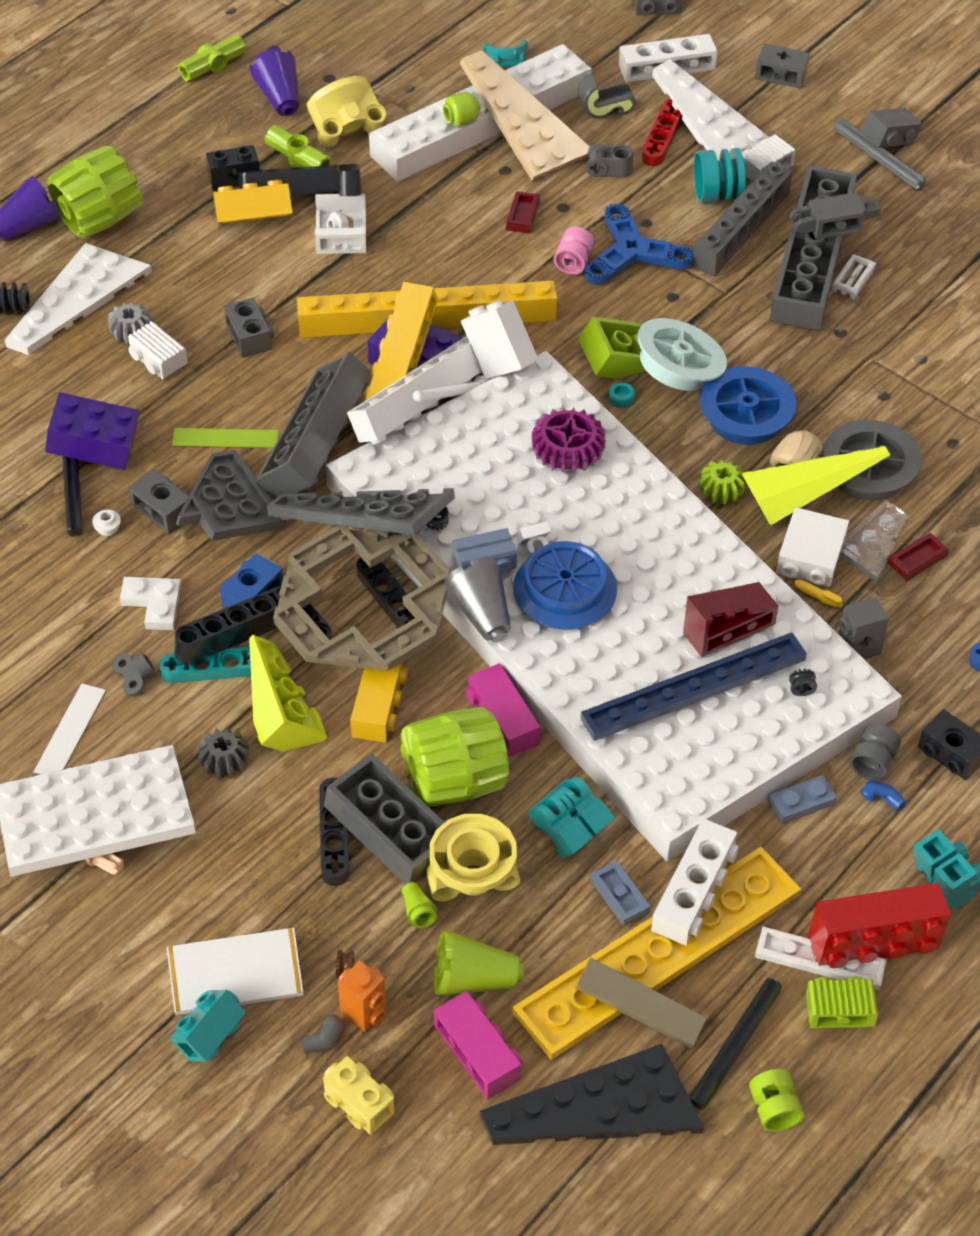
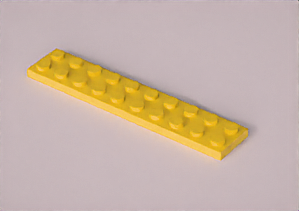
M759 847L727 868V876L722 887L716 886L713 891L716 896L710 911L704 910L701 915L703 923L698 935H691L687 945L652 932V916L513 1006L512 1014L550 1060H553L622 1014V1012L576 989V985L590 958L657 991L799 897L801 888L762 847ZM681 905V907L683 908H691L686 905Z

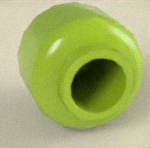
M467 91L450 95L443 105L444 117L448 123H452L457 127L472 123L478 117V112L481 109L480 102L477 97H473Z

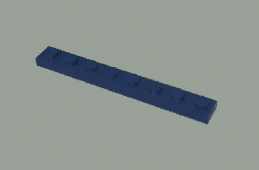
M793 632L584 710L581 712L580 719L592 739L596 741L806 661L807 653Z

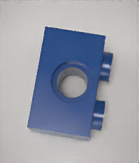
M255 553L248 561L242 563L239 570L230 579L225 580L220 588L222 607L227 608L281 586L284 578L283 568Z

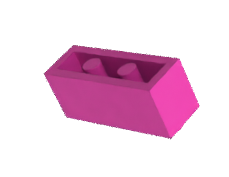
M500 663L468 676L467 699L471 705H476L477 708L484 707L495 716L505 740L508 757L540 745L541 727Z
M465 991L434 1009L435 1028L487 1100L520 1081L521 1066L523 1064L520 1055L514 1048L509 1049L504 1042L502 1031L497 1024L489 1022L486 1018V1011L478 999L473 1000L469 993Z

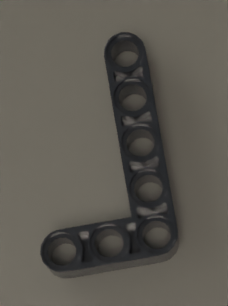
M358 164L238 172L239 189H243L244 184L257 183L258 187L268 186L267 182L282 180V184L288 183L290 195L338 192L339 196H358L362 194Z
M281 586L179 627L175 632L174 656L176 660L184 664L195 663L245 642L252 635L259 636L276 629L273 616L275 608L278 607ZM311 603L303 607L302 609L326 637L331 640L332 629Z

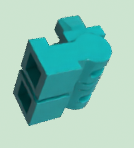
M573 777L571 780L569 778L565 779L527 811L530 820L537 829L541 830L545 836L549 835L557 846L555 850L561 858L576 853L594 835L598 834L615 819L600 798L596 799L589 786L578 777Z
M938 829L914 845V859L917 861L916 867L922 874L926 873L930 884L939 883L943 895L946 897V902L952 909H957L977 896V888L980 887V863L977 862L971 866L967 862L969 852L961 841L952 844Z

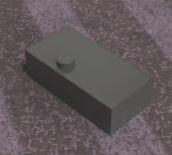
M371 753L327 786L324 807L397 878L406 885L410 882H416L426 874V868L430 865V842L436 830L445 822L377 757Z

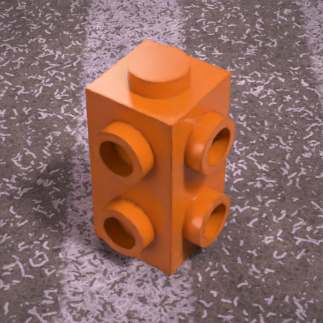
M359 960L352 968H347L339 977L340 1013L344 1018L366 1033L372 1025H378L386 1015L384 976L374 966L368 967Z

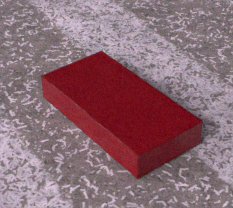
M516 191L506 222V230L531 233L540 203L539 194Z
M929 533L889 557L888 564L908 581L947 557L949 549L933 534Z

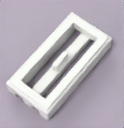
M853 254L832 284L831 291L837 292V290H841V295L846 296L849 293L850 298L855 300L875 270L876 262ZM856 262L860 263L852 273L847 283L843 284V281L850 273ZM867 266L859 280L856 282L854 287H852V285L854 284V282L856 281L864 267Z

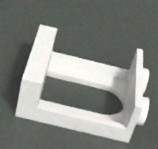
M339 194L315 195L316 254L366 253L365 194L358 196H339ZM339 212L353 220L354 228H328L327 221L331 213Z

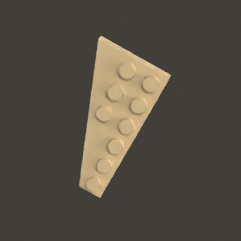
M481 50L461 59V67L532 181L588 157L590 146Z

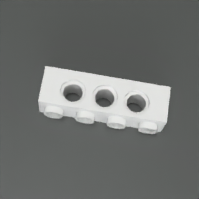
M710 34L620 46L619 67L625 82L654 79L652 76L653 69L669 59L688 74L716 70L717 49Z
M704 818L702 819L653 914L652 932L683 945H687L691 935H698L703 923L701 915L704 910L710 911L716 896L713 891L716 886L722 887L728 872L725 867L728 862L734 863L740 846L736 845V831ZM693 881H699V882H702V883H701V884H697V883H694ZM681 905H686L691 908H683L681 907Z

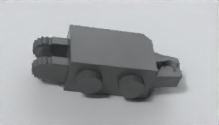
M856 192L809 200V206L794 208L789 215L792 222L796 223L795 229L797 232H813L816 239L860 232L863 228L864 220L880 216L881 207L876 198L861 199Z

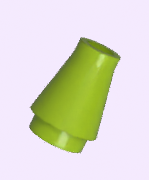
M410 882L404 885L401 892L404 897L408 922L418 929L431 926L437 919V907L420 889L418 883Z

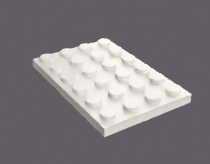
M173 745L0 784V824L11 877L196 833Z

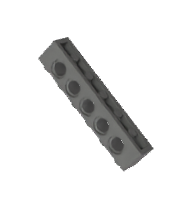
M770 162L695 244L693 267L715 277L790 193L793 171Z

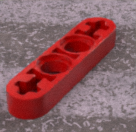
M672 99L664 102L643 146L642 161L648 166H658L663 162L682 121L683 115L679 110H675L672 105ZM668 123L672 126H663L661 124ZM655 138H663L665 141H657Z

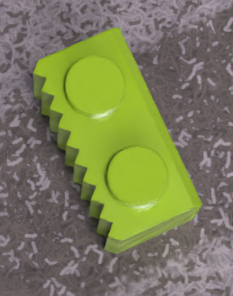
M853 976L834 981L828 977H819L808 982L806 1004L810 1028L875 1027L878 1010L872 979L866 980L859 976Z

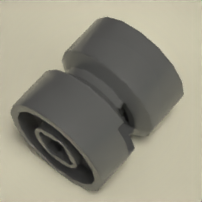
M869 724L865 727L860 742L851 756V768L858 775L868 780H882L886 777L892 764V758L896 756L900 747V736L896 731L883 724Z

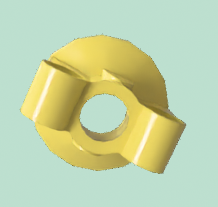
M351 76L332 82L316 92L307 103V109L318 131V141L325 147H333L338 143L340 136L351 135L361 129L371 133L381 128L386 118V110L378 103L368 79L364 76ZM369 116H373L377 120H372ZM326 130H331L334 134H329Z
M463 814L451 818L441 825L430 842V865L426 868L432 898L435 901L444 902L454 899L459 893L471 896L486 893L493 888L499 891H507L517 887L521 881L517 869V843L510 829L498 819L484 814ZM468 866H479V867H481V868H478V869H469V868H466V867H468Z

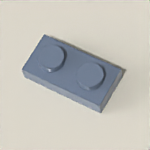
M821 775L769 794L768 802L781 823L784 824L836 805L837 796L825 777Z
M618 861L591 873L590 881L623 927L650 913L651 906Z

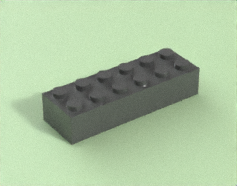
M350 351L315 371L255 481L274 499L281 494L299 493L304 489L309 490L317 483V475L320 469L327 464V456L330 450L337 445L339 433L349 422L347 420V412L358 406L357 400L368 386L367 381L372 372Z

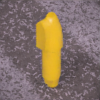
M800 579L794 581L797 589L819 600L820 603L835 608L842 607L843 603L840 596L828 590L824 591Z

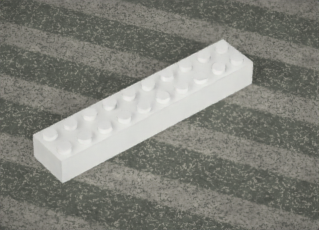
M562 44L505 71L548 110H551L579 97V83L584 76L591 73V68ZM471 86L460 92H470L480 102L481 109L474 122L460 127L448 123L443 114V105L447 99L444 98L369 133L370 156L398 182L502 132L474 86Z

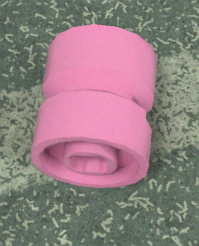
M581 227L566 229L554 255L555 266L566 274L575 275L581 273L594 246L592 234Z

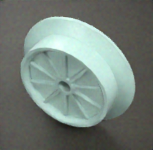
M656 318L645 322L638 331V342L642 349L640 360L643 367L652 377L667 386L686 391L698 390L703 388L707 381L719 378L727 367L725 353L719 344L704 331L693 325L675 319Z

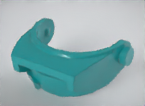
M522 39L520 46L513 48H495L490 46L488 42L483 45V52H486L500 67L516 66L525 62V50L528 49V41Z

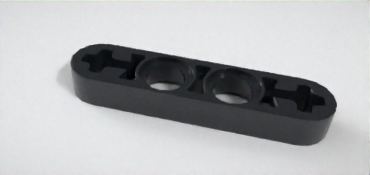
M360 557L357 561L358 578L395 626L400 628L408 623V616L410 621L415 619L406 607L401 610L391 607L393 603H403L402 597L406 596L407 593L384 563L380 562L370 568ZM370 569H374V577ZM382 583L391 586L387 591H380L376 587Z
M338 778L324 780L319 788L321 874L324 882L330 886L342 885L349 878L348 829L340 821L338 823L327 822L326 817L332 813L324 807L327 786ZM331 839H339L343 842V845L338 849H330L326 846L327 842ZM338 859V873L332 874V860Z

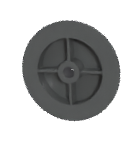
M857 420L841 425L828 436L823 447V457L885 446L890 456L838 486L847 494L859 499L882 500L894 496L916 478L921 467L920 449L913 438L897 426L877 420Z

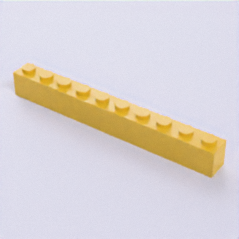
M554 281L434 288L438 297V303L431 325L438 328L463 327L461 320L470 316L468 311L481 305L486 309V305L500 299L502 303L514 301L523 323L556 321L557 295ZM397 291L297 297L300 338L375 333L390 314L393 313Z

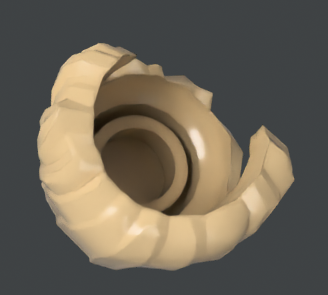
M807 430L792 432L776 447L769 463L772 467H778L781 463L789 465L794 462L821 458L823 454L822 443L816 435Z

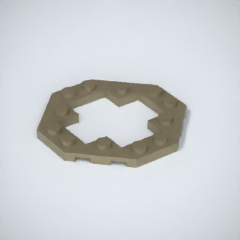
M338 525L290 553L286 576L284 575L279 593L278 607L275 608L273 616L274 624L306 662L389 671L437 642L447 595L445 579L450 574V569L417 533L411 536L392 535L389 532L380 533L374 529H366L365 532L353 531L348 526ZM354 550L370 568L395 555L422 584L421 587L402 597L403 605L415 619L371 645L355 626L329 640L302 609L323 596L321 587L314 581L311 575Z

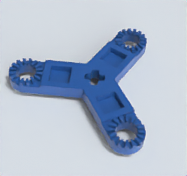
M616 203L613 205L609 204L605 209L604 219L615 244L599 254L595 260L586 264L585 279L594 285L604 284L635 261L675 269H686L693 264L694 252L689 246L686 247V245L677 246L672 245L671 242L642 237L633 217H631L628 207H625L624 204L621 205V203H618V205ZM612 214H621V218L620 216L616 218V216L614 217V215ZM681 255V256H685L686 258H684V260H683V258H681V260H680V258L677 259L676 256ZM593 271L603 272L602 275L600 273L599 276L598 274L595 275V273L592 274Z

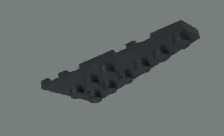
M663 1044L480 1110V1118L492 1145L533 1143L534 1140L538 1139L568 1141V1138L586 1137V1140L638 1137L640 1134L660 1133L662 1136L673 1135V1132L691 1131V1134L703 1133L704 1126Z

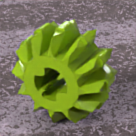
M720 459L718 464L710 461L708 467L703 468L699 483L700 491H703L704 498H712L713 504L717 501H722L724 506L728 500L735 503L738 497H742L746 485L741 466H734L732 461L724 463L722 459Z

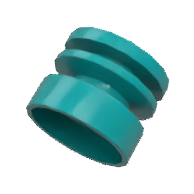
M732 148L730 153L727 149H722L719 161L714 150L696 151L694 156V185L699 203L716 202L720 190L725 201L731 200V197L736 200L745 191L746 169L740 148Z

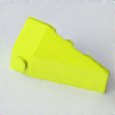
M252 635L249 640L253 722L261 745L285 752L325 741L327 735L315 707L309 709L302 697L306 693L302 686H297L289 677L291 668L276 644Z

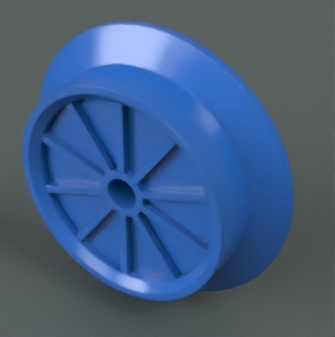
M742 366L725 369L719 378L707 381L701 391L700 406L704 416L721 437L737 444L755 445L772 439L792 421L796 412V397L789 384L775 373L757 367Z
M559 541L542 546L520 566L514 578L513 592L519 608L533 621L554 629L571 630L592 625L601 620L611 610L617 596V582L610 567L593 549L577 542Z

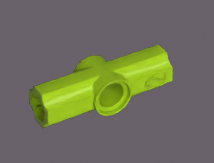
M238 34L214 46L211 43H205L198 49L196 55L178 64V71L186 82L210 70L214 73H219L226 67L228 61L246 52V45Z
M276 125L269 128L265 136V143L287 156L291 166L312 167L332 165V158L310 146L306 136L301 134L292 135Z

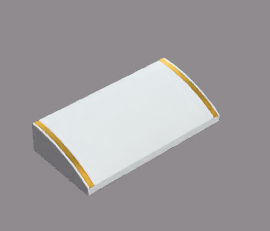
M294 928L167 947L175 1015L191 1013L197 1006V999L208 990H228L237 996L239 1005L304 996Z

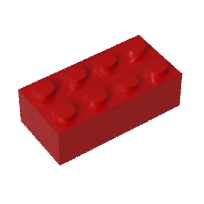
M939 883L818 901L807 937L810 939L815 961L818 962L819 966L829 965L830 968H839L845 965L847 961L855 959L860 963H869L877 957L900 958L906 954L917 952L926 954L939 949L951 913Z

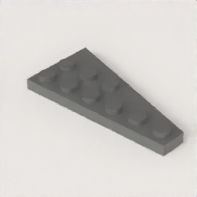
M444 488L442 494H429V489H418L417 492L408 495H402L401 490L357 491V496L343 497V492H332L331 495L316 498L315 493H292L279 495L267 505L268 516L280 517L282 520L297 519L304 520L306 523L320 522L328 523L329 526L343 525L351 526L353 529L366 528L374 529L380 533L397 532L404 536L415 535L453 501L455 494L454 488Z

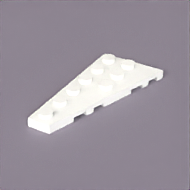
M671 59L653 69V78L664 94L669 95L673 100V107L681 112L683 115L682 120L697 142L703 145L706 150H714L718 161L722 149H727L730 153L732 148H740L743 153L746 149H752L753 146L759 145L762 140L770 138Z
M85 243L5 339L6 347L27 355L31 354L52 340L53 334L62 328L67 330L73 326L74 320L80 316L85 318L115 298L114 294L124 287L128 289L135 284L134 280L140 276L146 277L151 274V265Z

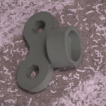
M143 652L134 658L129 654H120L114 659L112 665L113 670L117 674L124 676L123 689L129 696H137L142 693L145 688L143 678L155 672L153 664ZM123 662H126V665L124 667H121V664ZM133 683H137L135 688H131Z

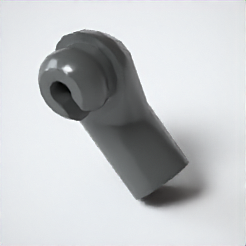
M330 1015L325 1018L319 1034L302 1037L305 1054L335 1047L344 1031V1023L339 1016Z

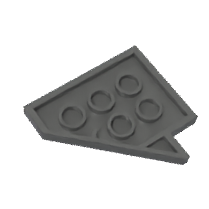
M231 450L211 454L181 509L176 524L182 526L200 523L209 538L214 541L284 529L287 520L268 516L267 505L272 502V499L255 481L256 477L237 451Z

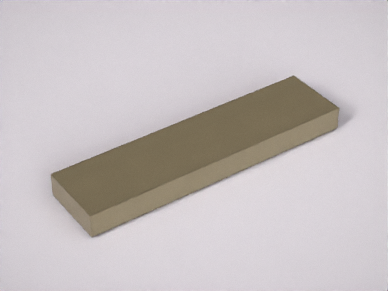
M593 958L588 960L576 985V989L689 1048L695 1045L706 1020V1017Z

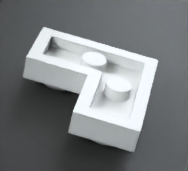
M124 577L120 595L121 606L147 607L144 621L145 629L174 630L181 581L180 579Z

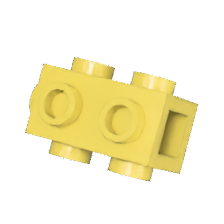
M347 1056L340 1063L332 1064L325 1072L323 1077L325 1098L333 1107L337 1108L340 1106L347 1113L349 1121L357 1129L363 1128L372 1135L395 1113L392 1091L385 1084H378L371 1078L370 1072L362 1063H355Z

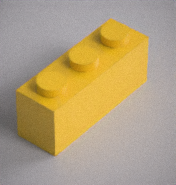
M282 180L267 182L268 186L258 187L257 183L244 184L243 189L233 190V186L219 187L218 192L213 194L217 225L291 216L292 206L288 183L282 184Z
M404 662L389 671L364 668L350 720L352 738L386 743L389 731L394 732L397 719L394 710L401 706L402 691H400L401 685H406L408 668L404 667Z

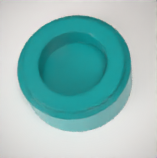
M616 383L610 387L609 402L613 406L627 408L634 403L635 389L630 384Z

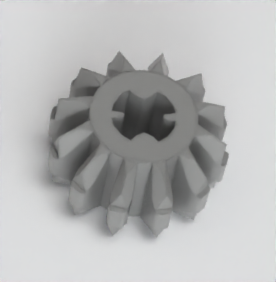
M134 301L129 305L123 302L121 307L114 306L113 312L109 313V332L111 336L116 338L117 342L124 340L127 345L130 334H133L134 331L137 332L142 326L145 327L146 324L152 321L151 314L143 304L136 306Z

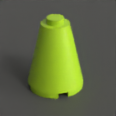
M443 931L441 933L436 956H439L438 967L434 968L435 994L446 996L462 994L465 991L473 993L515 988L517 982H522L524 963L519 962L517 955L451 931Z

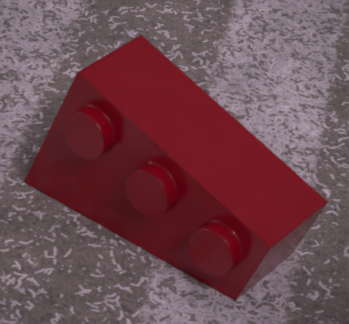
M760 582L687 596L683 634L699 655L704 657L775 625L779 606Z

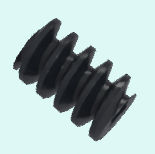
M2 282L0 287V314L4 311L6 315H11L14 311L16 315H22L23 312L26 315L30 306L27 284L23 283L21 290H18L17 284L12 283L11 289L8 290L6 282Z

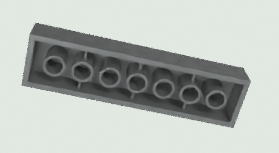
M808 165L797 207L809 206V200L854 193L857 174ZM793 222L772 299L769 321L820 330L844 235L816 239L813 232H797L795 229L796 223Z

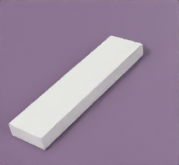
M762 927L755 953V958L834 979L843 980L853 976H859L866 980L872 979L874 989L879 991L887 959L877 957L869 963H860L857 959L850 960L839 968H830L829 965L819 966L818 962L815 961L809 938L767 927Z

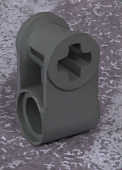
M594 144L588 149L589 161L587 162L586 170L590 175L595 177L611 176L624 178L632 174L633 150L627 145Z

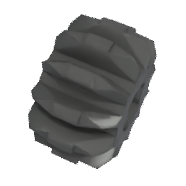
M228 727L224 732H220L216 728L214 735L205 733L204 741L199 742V762L201 766L205 767L207 774L215 772L216 776L220 778L223 774L227 773L232 778L234 770L242 772L243 764L248 763L249 746L246 739L242 738L240 731L232 733Z

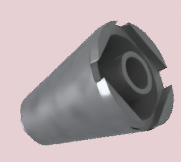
M480 558L470 561L472 567L463 570L462 566L456 568L445 579L447 592L485 640L494 643L504 640L508 636L507 633L511 630L501 569L494 558Z

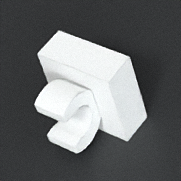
M548 521L520 528L515 534L518 544L527 542L525 549L531 555L535 552L533 542H539L541 546L549 544L545 537L551 530Z

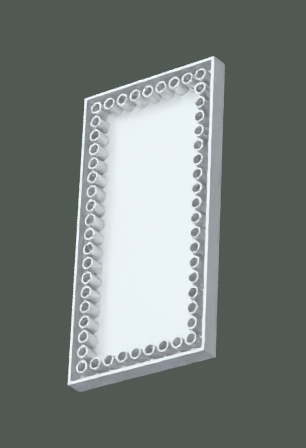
M545 351L537 355L538 360L525 368L499 375L421 415L419 418L411 420L404 424V428L388 433L386 435L387 439L377 444L369 442L326 464L327 487L331 492H343V497L357 496V491L401 490L402 495H408L417 492L418 489H429V494H442L444 488H454L455 499L446 506L449 511V521L446 528L443 527L442 530L439 528V531H436V529L432 530V528L428 529L427 526H423L417 532L421 539L450 569V573L456 569L452 557V540L508 528L517 551V568L512 569L508 573L501 574L511 630L507 633L508 636L504 640L495 643L485 640L448 592L443 615L490 667L500 663L531 713L665 861L668 862L687 850L703 818L721 826L732 822L768 799L769 794L784 789L860 741L865 727L869 724L885 725L895 719L902 696L566 369ZM562 407L565 410H572L574 407L578 412L585 409L587 415L594 414L595 419L601 421L605 432L606 445L601 459L596 460L594 466L588 465L585 471L577 468L575 473L571 469H566L563 473L561 468H556L552 471L550 464L543 466L541 459H536L532 448V431L536 421L541 420L543 413L550 415L552 409L559 412ZM548 521L551 532L545 538L549 544L559 541L577 542L590 547L600 555L612 570L617 582L615 603L601 620L583 628L562 630L543 626L523 613L515 600L513 583L518 569L531 555L525 549L527 542L518 544L515 533L520 528ZM389 532L392 535H402L397 532ZM533 542L534 551L542 547L539 542ZM395 555L390 556L418 588L422 586ZM760 582L779 606L776 624L701 657L683 634L687 596ZM791 632H793L807 653L806 661L596 741L592 739L580 719L581 712ZM804 668L806 670L811 669L816 675L817 690L808 696L792 694L789 675L794 673L795 670L799 672L798 669H801V671Z

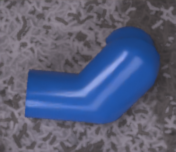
M870 780L861 789V794L868 801H874L877 796H880L896 812L901 811L907 804V800L891 785Z

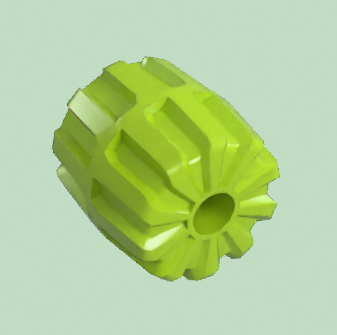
M103 146L79 156L48 177V191L61 214L62 220L80 238L89 237L112 227L138 210L142 205L141 199L143 196L141 190L136 186L138 182L136 176L129 172L128 162L112 146Z
M478 707L449 711L411 723L402 729L401 757L407 764L404 769L406 779H410L412 782L411 791L428 807L471 800L505 787L509 775L505 740L495 716L486 708Z

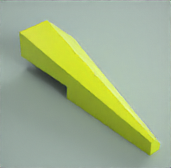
M880 446L879 448L858 450L842 455L794 462L784 466H773L752 472L747 471L742 473L771 526L793 513L795 507L801 508L890 456V453L885 446Z

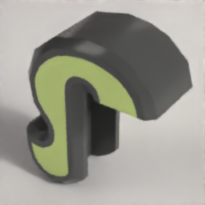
M592 73L584 76L578 86V95L585 112L592 117H604L617 109L619 114L630 111L636 103L634 95L626 83L598 90Z

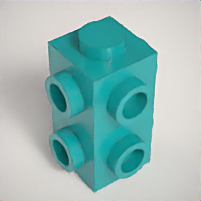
M208 990L197 999V1006L193 1011L177 1023V1030L170 1037V1040L189 1061L207 1062L217 1055L220 1050L219 1046L224 1039L238 1029L239 1021L246 1012L238 1004L239 999L228 990Z

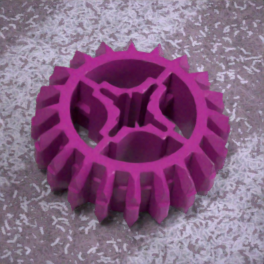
M562 407L559 412L552 409L550 415L543 413L541 420L536 421L532 431V448L536 459H541L543 466L550 464L552 471L556 468H561L563 473L566 469H571L573 473H575L577 468L585 471L588 465L594 466L596 460L601 459L606 445L605 432L601 421L596 420L594 414L587 415L585 409L580 412L576 411L574 407L572 410H565Z

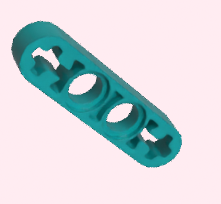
M250 647L223 650L189 664V670H186L184 663L176 660L174 653L167 654L159 662L160 674L164 681L170 683L250 677ZM229 659H235L239 662L235 667H226L223 664ZM244 659H248V665L244 664ZM201 661L210 664L204 670H198L194 666ZM170 666H176L175 670H170Z

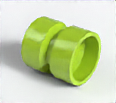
M772 1069L755 1076L750 1081L749 1088L755 1104L759 1106L757 1111L764 1130L769 1132L783 1131L803 1120L804 1112L798 1096L794 1095L796 1091L789 1071L786 1069Z

